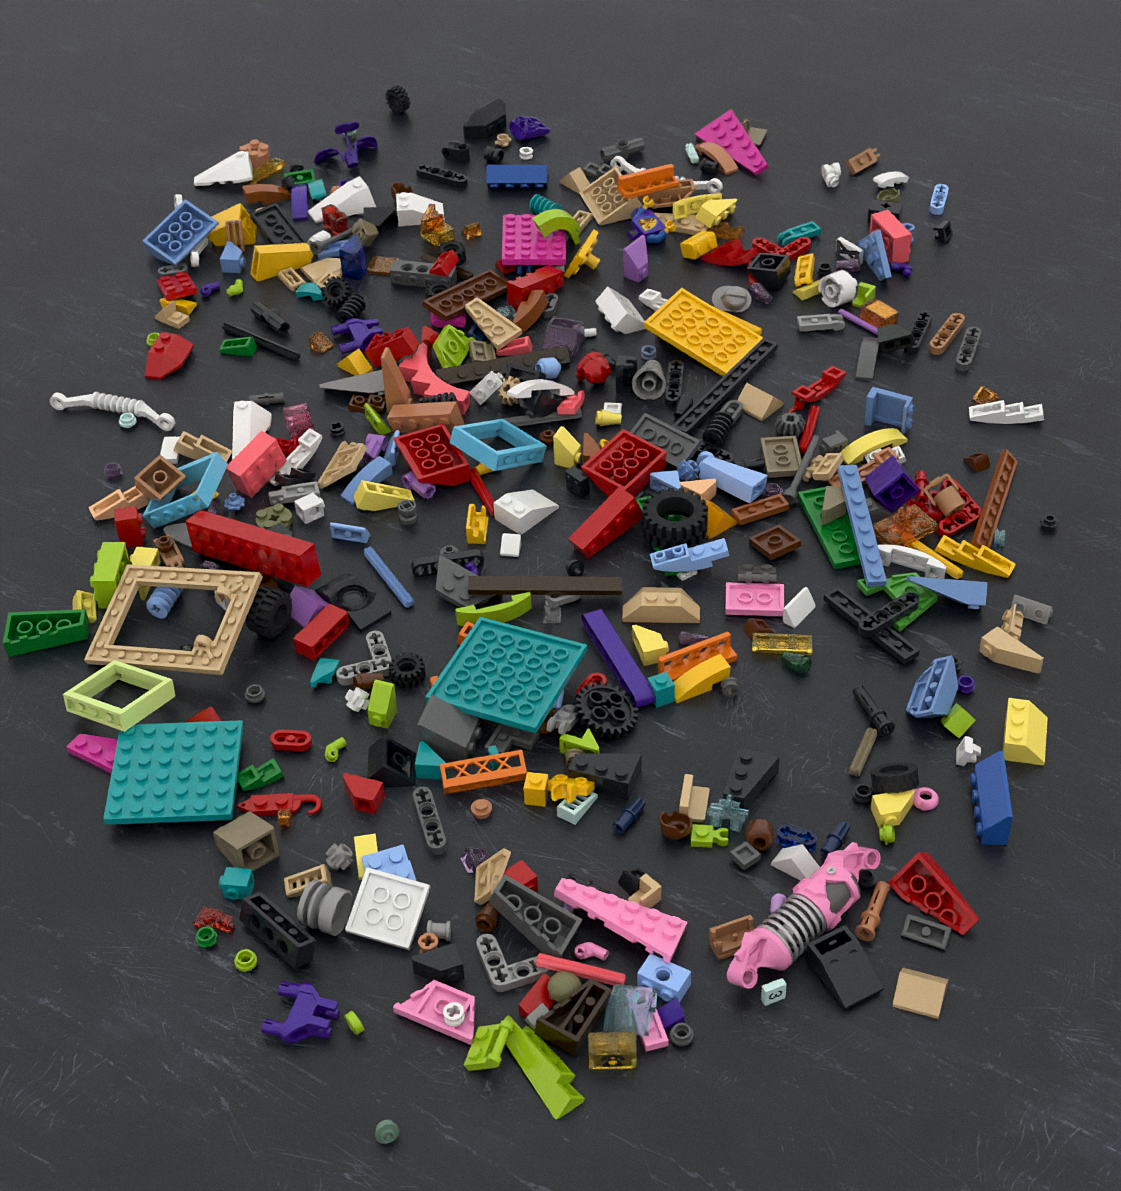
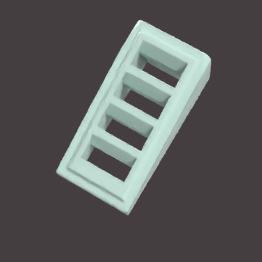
M591 792L587 796L588 798L576 795V800L572 803H567V799H564L557 807V817L576 825L598 798V794Z

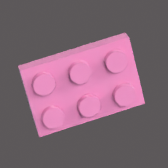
M726 582L725 615L783 616L784 584Z

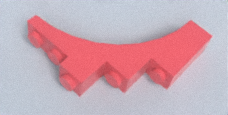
M422 342L418 346L416 353L412 355V358L406 357L399 365V370L404 380L411 382L413 394L422 395L424 398L426 396L431 397L432 395L437 396V394H443L444 392L448 394L453 392L457 398L461 415H465L470 406L469 391L445 383L431 371L428 362L432 355V348Z

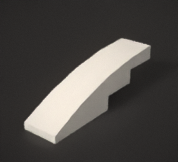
M1004 400L969 407L970 421L1014 424L1044 420L1042 404L1024 407L1023 402L1005 405Z

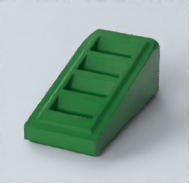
M253 337L226 339L220 346L219 352L253 356L257 349V344Z

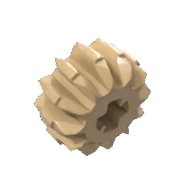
M509 376L508 380L502 378L503 384L500 386V389L496 390L499 393L497 398L502 400L503 404L508 403L510 406H513V403L519 404V398L507 395V391L522 382L517 377L514 379L512 376Z

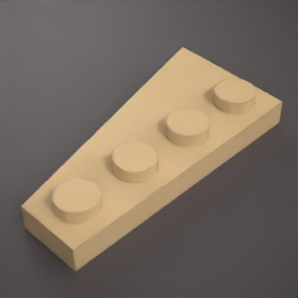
M654 213L664 225L668 220H672L676 226L674 232L696 235L701 231H709L710 229L695 218L696 215H687L685 218L675 220L673 219V214Z
M478 297L465 305L467 313L497 350L522 335L521 328Z

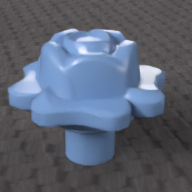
M231 493L229 499L224 500V508H228L232 512L239 511L241 507L245 506V498H241L240 495L237 496L236 493Z

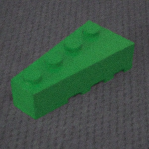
M85 609L8 612L3 638V646L8 657L88 639L90 621Z

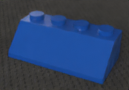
M487 165L486 183L487 186L493 189H497L499 186H505L508 189H512L514 186H520L523 189L535 186V188L542 189L544 186H548L549 171L547 165Z
M998 751L977 763L974 773H970V786H974L972 802H976L974 818L978 819L976 835L980 836L981 844L1007 845L1013 815L1004 752Z

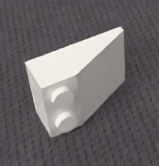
M403 192L396 194L398 226L444 223L443 203L413 193Z
M533 489L506 493L493 502L495 520L519 535L525 533L559 508L558 504Z

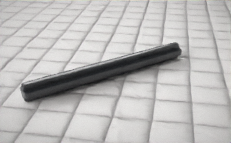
M227 321L222 325L224 331L240 338L253 337L257 345L289 359L298 361L301 357V354L293 349Z

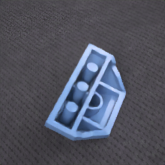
M952 655L934 659L931 663L932 666L925 670L916 681L906 708L907 713L916 718H934L949 715L958 689L955 663Z

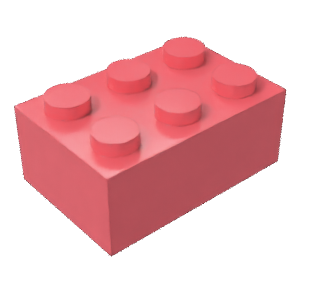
M889 210L871 214L870 233L881 230L888 262L892 265V262L903 263L909 261L912 240L911 232Z
M260 431L228 464L226 471L236 489L252 498L284 466L287 460L277 440Z

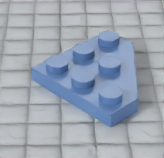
M881 230L873 231L858 241V247L864 250L863 259L880 281H884L892 276Z

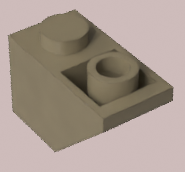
M361 218L352 228L357 244L361 248L370 246L379 234L374 224Z

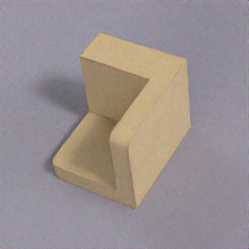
M644 874L639 878L640 889L630 896L628 901L651 908L661 900V885L647 874Z

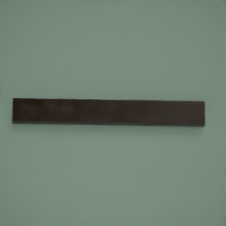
M469 576L468 594L517 595L530 592L531 595H622V577Z

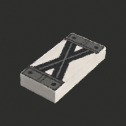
M839 237L836 243V253L858 266L863 263L864 250Z

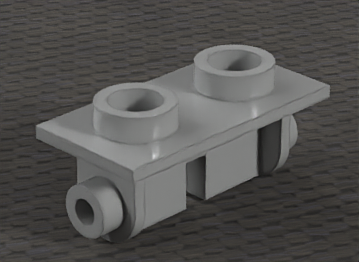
M1018 595L1013 597L1011 607L1016 604L1015 611H1020L1024 618L1047 625L1049 617L1053 613L1051 606Z

